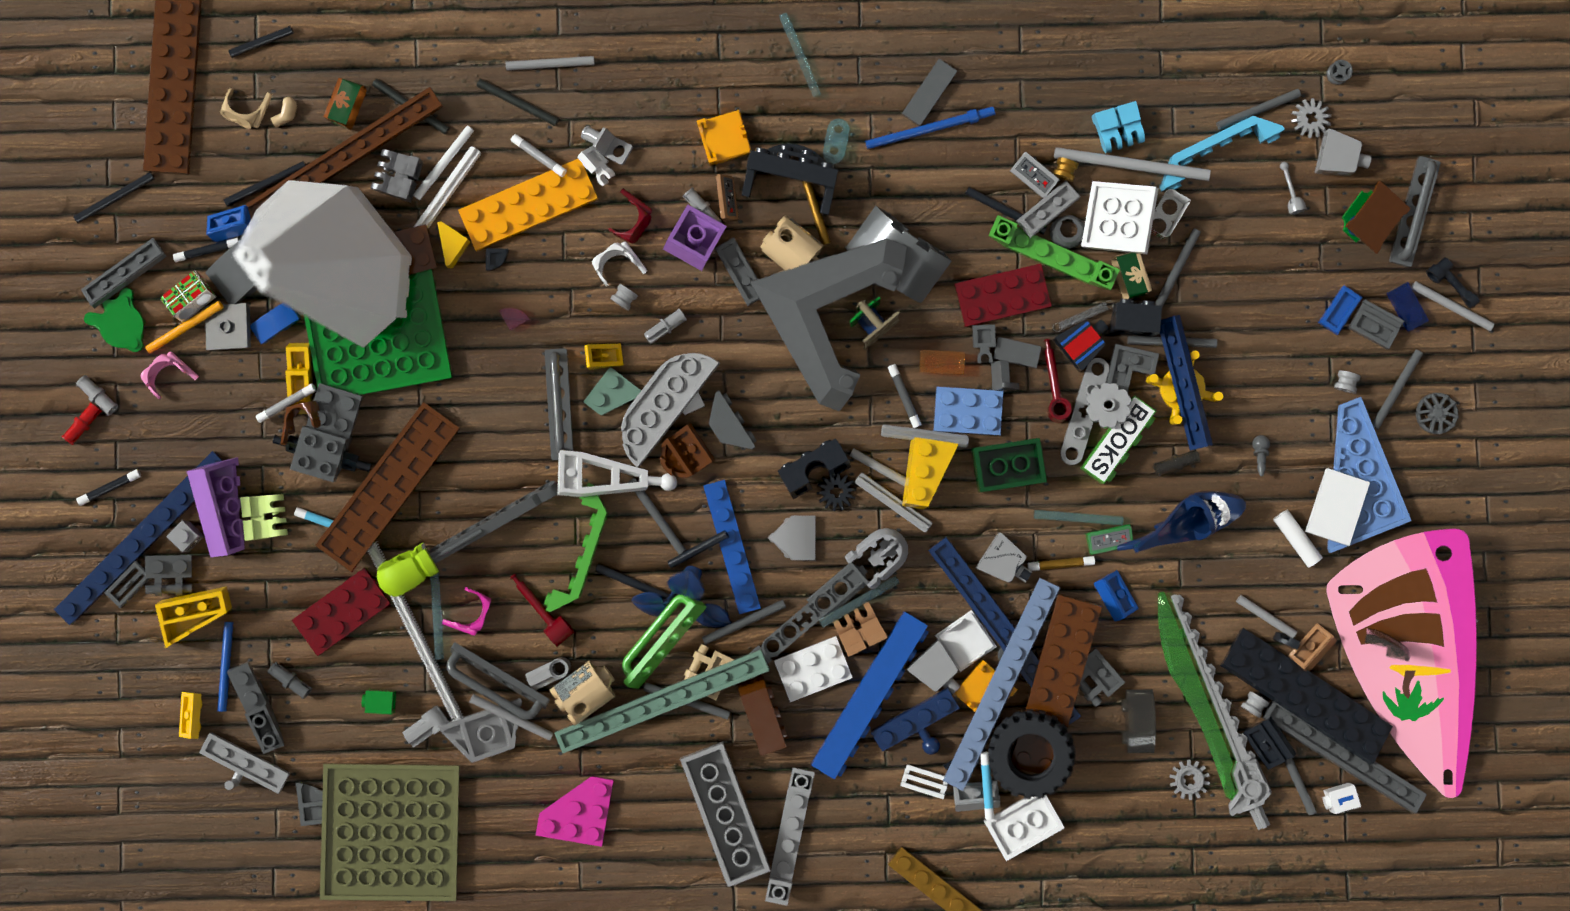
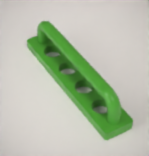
M675 596L623 659L622 669L627 676L623 683L629 688L639 689L707 606L703 602L692 600L688 596ZM681 603H684L686 607L632 670V661Z

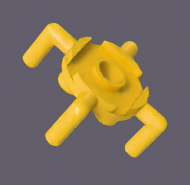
M1198 351L1190 352L1192 365L1200 356ZM1194 370L1201 400L1205 399L1212 402L1222 400L1223 394L1221 392L1205 391L1203 376ZM1170 371L1163 378H1158L1156 374L1148 376L1146 382L1160 387V394L1164 402L1172 409L1169 420L1170 424H1180L1182 417L1180 416V409Z

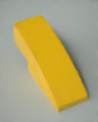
M289 343L286 346L287 397L311 383L313 384V363L309 343ZM313 393L293 405L313 401ZM301 409L298 414H307V412Z

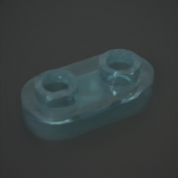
M843 119L832 120L827 128L823 156L827 162L832 164L839 163L845 156L850 129L848 123ZM836 126L842 127L843 131L841 133H836L834 128ZM837 148L838 153L833 155L830 153V149Z

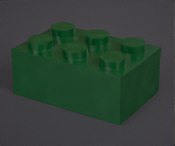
M1040 438L971 449L978 493L1047 482Z

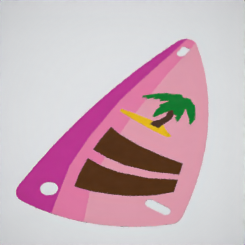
M1443 529L1409 535L1379 546L1341 570L1329 581L1326 590L1333 618L1347 657L1377 715L1393 726L1390 734L1419 771L1442 795L1454 798L1462 791L1472 730L1476 679V609L1469 538L1460 529ZM1440 546L1449 547L1452 551L1451 558L1447 561H1440L1436 557V549ZM1341 585H1360L1363 588V592L1361 594H1340L1338 587ZM1369 628L1381 631L1397 639L1408 648V654L1390 641L1369 634ZM1446 769L1451 770L1453 773V785H1444L1443 772Z

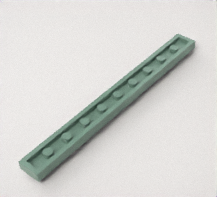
M762 649L585 719L576 726L570 725L560 729L554 734L562 753H565L768 672L770 668Z

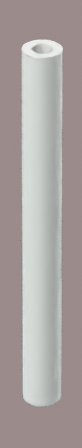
M468 125L465 127L413 196L421 200L474 132L472 128Z

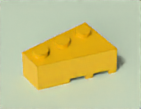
M914 437L910 441L902 506L925 509L929 506L957 449V443Z
M227 586L159 601L155 608L165 648L227 613L232 608Z

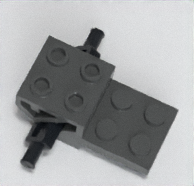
M322 383L318 384L314 400L317 401L320 409L317 412L320 416L321 426L314 428L309 417L307 425L302 427L300 437L290 435L287 445H281V436L275 434L272 441L273 444L284 446L287 452L294 454L290 470L330 482H336L342 468L353 472L356 469L370 472L372 463L361 461L358 455L348 453L352 441V432L363 399L362 395Z

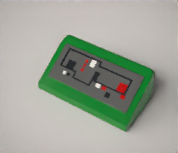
M1131 524L1085 533L1090 555L1117 550L1118 545L1133 540Z

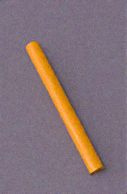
M221 301L215 302L145 346L146 350L151 354L223 309V304Z

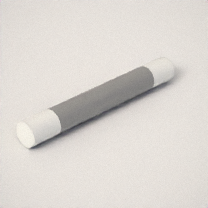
M517 134L512 136L511 142L559 176H565L567 173L565 168Z
M311 383L256 415L257 421L262 423L283 411L286 407L316 392L315 385Z

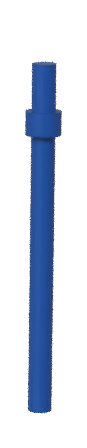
M994 107L978 111L976 109L969 110L967 114L865 141L866 147L871 149L968 122L970 124L979 122V119L995 115Z

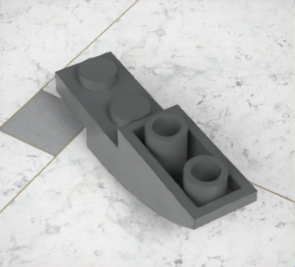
M248 661L229 669L227 674L246 711L245 717L263 754L284 746L285 743L270 701L260 679H257L250 662Z

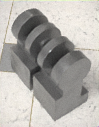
M382 149L381 156L390 159V162L379 161L377 166L387 172L393 171L396 173L392 177L385 172H375L374 177L384 180L382 184L372 182L371 189L411 203L417 184L410 179L418 181L423 161L418 157Z

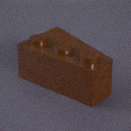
M763 674L738 683L740 697L760 755L786 748L784 739H787L788 735L785 726L780 727L778 720L782 718L778 706L773 707L771 700L775 699L771 686H766Z

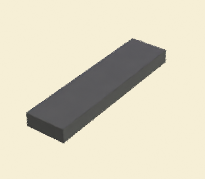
M152 238L86 285L81 291L89 304L95 309L167 256L158 242Z

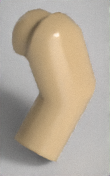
M285 97L282 101L281 113L271 117L275 128L294 119L297 103L292 97Z

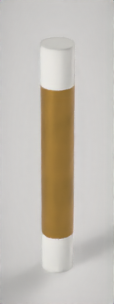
M1094 556L1030 562L1027 563V568L1031 571L1095 565Z

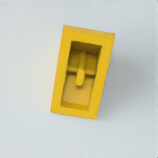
M442 221L437 222L445 265L448 268H453L470 244V241Z
M621 344L584 345L586 363L589 370L624 365Z

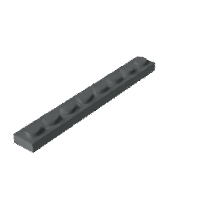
M1271 700L1262 719L1266 720L1272 717L1281 731L1411 813H1417L1427 795L1426 793L1377 762L1371 765Z

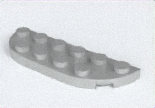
M687 353L669 359L655 372L631 403L622 421L623 447L628 458L636 467L642 465L720 365L719 361L707 355Z

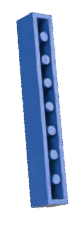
M903 611L813 759L811 766L833 779L837 775L839 777L842 776L847 767L844 763L848 756L851 758L854 756L859 747L856 745L859 738L862 737L864 739L871 728L868 726L872 718L876 719L882 708L879 705L883 699L888 700L894 689L891 686L895 679L899 681L905 672L903 666L906 661L911 662L917 652L914 648L918 641L922 643L929 632L926 630L928 627L926 624Z

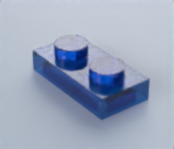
M1408 282L1386 293L1399 318L1404 320L1403 325L1407 332L1429 321Z

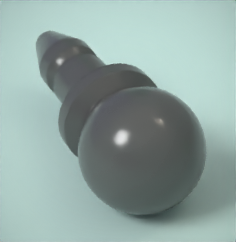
M1259 435L1254 438L1252 446L1255 450L1253 454L1257 457V470L1259 475L1263 476L1266 470V456L1269 455L1270 440L1264 435Z

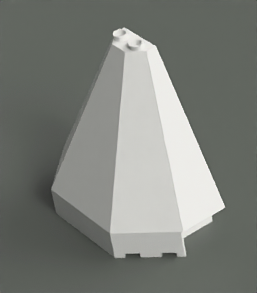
M288 180L256 210L234 255L262 292L363 348L391 324L396 317H407V310L405 309L406 297L409 295L410 279H408L412 256L358 187Z

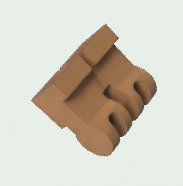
M869 602L863 604L867 612V617L865 618L861 616L857 607L853 609L856 622L859 621L862 627L859 630L855 629L853 625L855 622L849 617L847 612L843 614L847 622L846 627L841 626L837 617L832 619L848 657L866 649L865 641H867L870 647L888 638Z

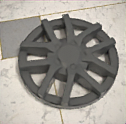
M1443 393L1426 395L1419 401L1416 408V419L1419 426L1431 434L1448 432L1455 426L1459 417L1456 402ZM1435 396L1442 397L1443 399L1438 403ZM1428 398L1432 399L1434 403L1433 406H1431L1430 403L1427 401ZM1448 400L1450 404L1446 408L1443 407L1444 402ZM1423 403L1428 410L1420 411ZM1453 407L1454 414L1447 411ZM1427 413L1428 418L1421 420L1420 414ZM1446 416L1453 417L1452 422L1446 420ZM1430 421V427L1427 428L1423 422ZM1437 422H1438V431L1433 430V429H1434V425H1435V423H1437ZM1443 423L1449 425V426H1448L1446 429H1444V430H1443Z

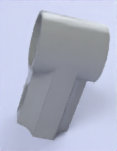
M559 657L525 675L530 687L536 691L567 676L571 671V663L565 657ZM557 662L564 664L565 672L563 674L556 672L555 664Z
M438 705L422 715L419 721L402 733L407 742L414 748L432 734L438 733L440 731L438 726L449 721Z

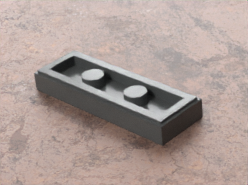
M938 59L902 112V115L916 125L921 126L957 73V70Z
M735 238L716 247L717 254L746 305L750 306L760 300L750 281L756 280L757 277Z

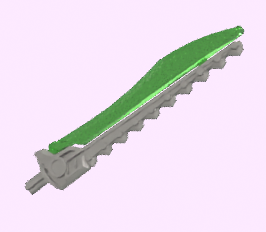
M1159 592L1158 624L1168 670L1185 696L1202 728L1220 777L1225 797L1231 800L1228 804L1229 814L1234 816L1236 813L1240 814L1249 810L1257 829H1264L1270 823L1261 805L1265 803L1264 801L1271 795L1272 791L1257 759H1255L1256 755L1252 751L1245 750L1247 737L1243 733L1237 732L1240 720L1236 716L1229 715L1232 703L1227 698L1222 699L1221 697L1224 685L1219 681L1213 680L1216 668L1212 664H1206L1205 662L1208 650L1203 646L1198 647L1197 645L1200 633L1196 629H1190L1192 616L1188 612H1182L1184 598L1180 594L1171 596V602L1182 626V629H1179L1165 593ZM1184 637L1188 641L1235 758L1234 766L1183 640ZM1230 772L1232 773V777H1233V780H1234V783H1235V786H1236V789H1237L1236 792H1235V788H1234V785H1233V782H1232V779H1231V776H1230Z

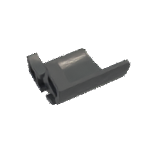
M875 206L847 245L846 250L878 242V240L884 238L907 246L904 268L896 290L921 303L952 260L942 250L931 245L921 237L916 238L908 232L909 229L891 213Z

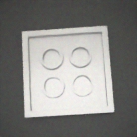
M1092 181L1081 246L1088 249L1147 254L1158 188Z

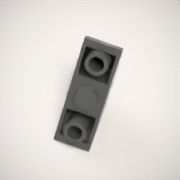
M720 391L716 392L709 425L721 444L749 450L755 449L756 447L753 443L757 440L750 430L746 432L742 427V424L745 422L738 411L733 413L729 407L733 403L726 393L722 395Z

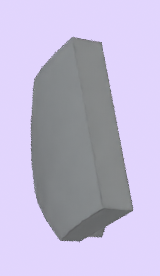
M791 516L790 518H785L781 526L774 533H771L768 539L784 553L786 558L791 560H815V516Z

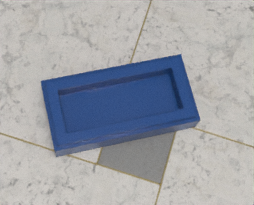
M1342 286L1318 323L1338 335L1362 297L1346 286Z

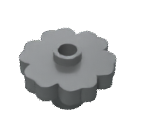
M1104 383L1101 389H1092L1091 394L1087 397L1089 406L1086 408V412L1090 420L1094 423L1099 422L1100 427L1103 429H1114L1117 423L1124 424L1131 414L1129 409L1131 398L1126 390H1119L1115 383ZM1106 404H1113L1110 409L1105 408Z

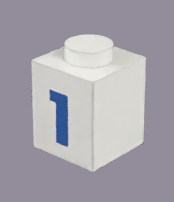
M1345 783L1323 790L1325 794L1322 797L1324 806L1334 814L1361 807L1354 784Z

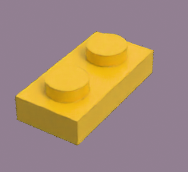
M182 692L179 737L199 739L201 729L200 710L202 708L200 693Z

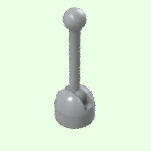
M1282 162L1280 168L1284 171L1292 197L1288 202L1289 214L1294 215L1307 210L1304 200L1295 195L1288 172L1289 164Z

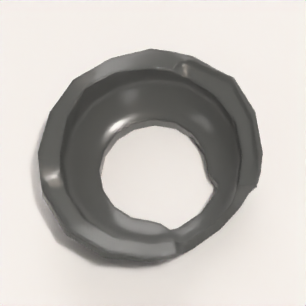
M1066 215L1053 221L1049 234L1055 244L1071 249L1082 243L1085 225L1078 217ZM1073 220L1077 227V233L1074 237L1066 238L1061 234L1060 227L1062 221Z

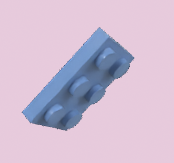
M936 387L933 431L1000 436L1003 391Z

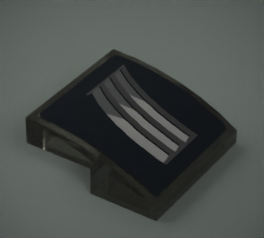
M1367 627L1365 643L1386 647V657L1409 662L1410 652L1405 645L1384 632Z

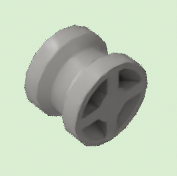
M619 284L617 293L612 295L610 299L629 311L631 308L630 303L632 300H636L638 295Z
M1339 370V380L1335 383L1334 388L1356 394V383L1360 381L1361 376Z
M1250 691L1247 701L1243 702L1241 707L1254 716L1261 718L1262 710L1269 705V702Z

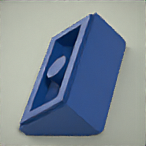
M243 205L207 216L206 235L214 242L243 235L251 221L248 206Z
M1118 570L1094 582L1095 588L1114 621L1124 619L1139 609Z

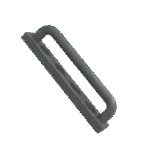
M1423 156L1417 158L1405 204L1411 209L1400 219L1389 258L1390 263L1404 267H1411L1413 264L1439 171L1440 161ZM1421 174L1425 175L1423 185H1420L1418 182V177ZM1415 195H1419L1417 207L1412 203V198ZM1409 216L1413 217L1411 228L1406 224ZM1404 237L1408 238L1405 249L1400 245V241Z
M565 348L545 350L552 460H558L560 450L573 451L568 353ZM559 365L562 366V368H563V370H564L561 377H560V367H559ZM561 388H563L565 391V395L562 399ZM562 410L566 412V418L564 421L562 417ZM563 431L567 434L568 437L565 443Z
M454 642L450 650L452 654L447 662V671L453 678L525 720L536 717L542 708L546 709L549 705L550 699L459 644ZM461 658L532 701L534 705L529 711L520 708L457 670L456 663Z

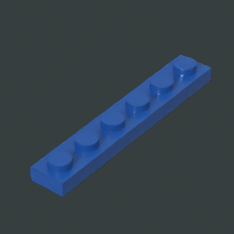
M722 480L704 485L716 533L718 534L726 530L729 535L728 539L719 544L739 614L760 609V603L726 482Z

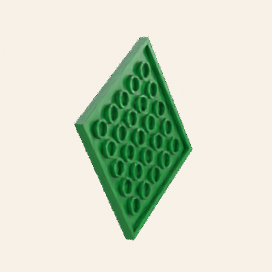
M432 269L408 276V279H410L409 295L406 297L405 309L407 310V317H396L391 324L364 348L304 315L317 388L318 384L322 383L363 395L453 378Z

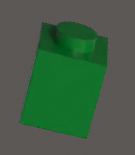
M366 690V694L362 695L361 701L362 707L365 708V713L394 714L397 691Z

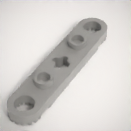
M1101 358L1091 360L1086 366L1060 451L1061 460L1068 465L1079 463L1084 455L1093 422L1088 415L1084 418L1081 417L1082 413L1078 411L1079 408H1083L1085 405L1089 406L1087 397L1091 394L1092 389H1101L1102 384L1106 382L1109 366ZM1094 363H1100L1103 366V373L1099 376L1092 373L1091 368ZM1070 447L1076 449L1078 453L1075 460H1069L1066 457V450Z

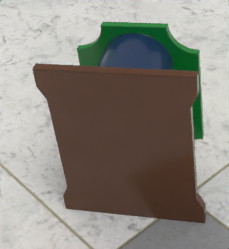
M1378 181L1374 191L1370 190L1367 193L1361 191L1342 217L1344 221L1342 231L1355 242L1361 240L1375 254H1378L1382 243L1402 216L1407 214L1411 208L1384 183Z

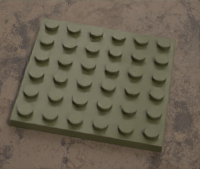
M324 763L320 900L456 901L460 765Z

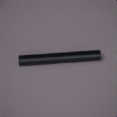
M288 26L228 51L230 56L234 58L290 36L294 32L292 27Z
M724 530L668 561L669 567L672 569L728 539L727 531Z

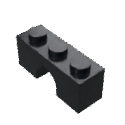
M836 438L832 441L827 440L823 442L816 450L805 452L801 455L800 459L788 462L778 470L793 500L813 489L808 480L809 474L813 469L825 468L833 478L851 468L850 462Z

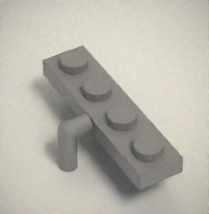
M212 732L208 734L199 752L235 771L232 779L225 783L227 790L237 787L242 777L245 776L279 794L290 775V772Z

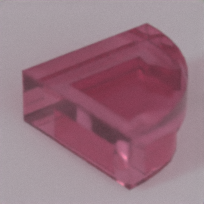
M515 308L499 310L510 331L530 320L525 313Z

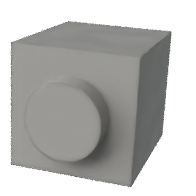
M182 520L166 537L182 552H190L204 535L190 521Z

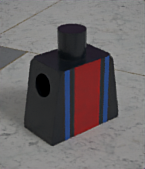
M1102 319L1093 326L1085 320L1056 336L1053 341L1078 372H1080L1105 346L1101 336L1109 330V327Z

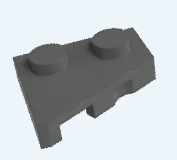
M297 782L300 825L322 824L323 790L303 782Z

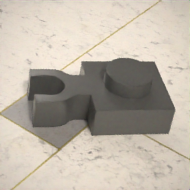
M972 325L973 348L980 347L977 363H981V356L983 354H987L989 356V363H993L989 347H996L995 325Z

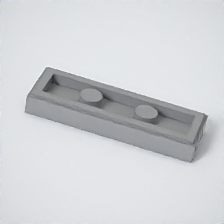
M1066 180L1022 215L1016 222L1032 238L1081 196Z

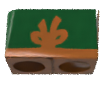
M338 78L323 117L329 122L352 130L367 89L363 85Z

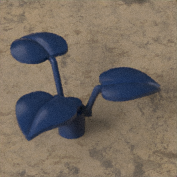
M687 566L683 572L671 576L668 579L667 585L672 592L667 599L663 600L662 596L658 593L645 592L634 596L631 601L638 609L651 616H659L675 594L683 595L684 597L688 596L700 601V598L704 595V587L700 581L702 571L695 566ZM705 604L707 606L706 609L696 620L700 624L711 628H721L732 623L728 613L715 604Z

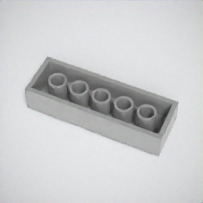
M724 742L681 757V763L727 886L730 887L769 872V862Z

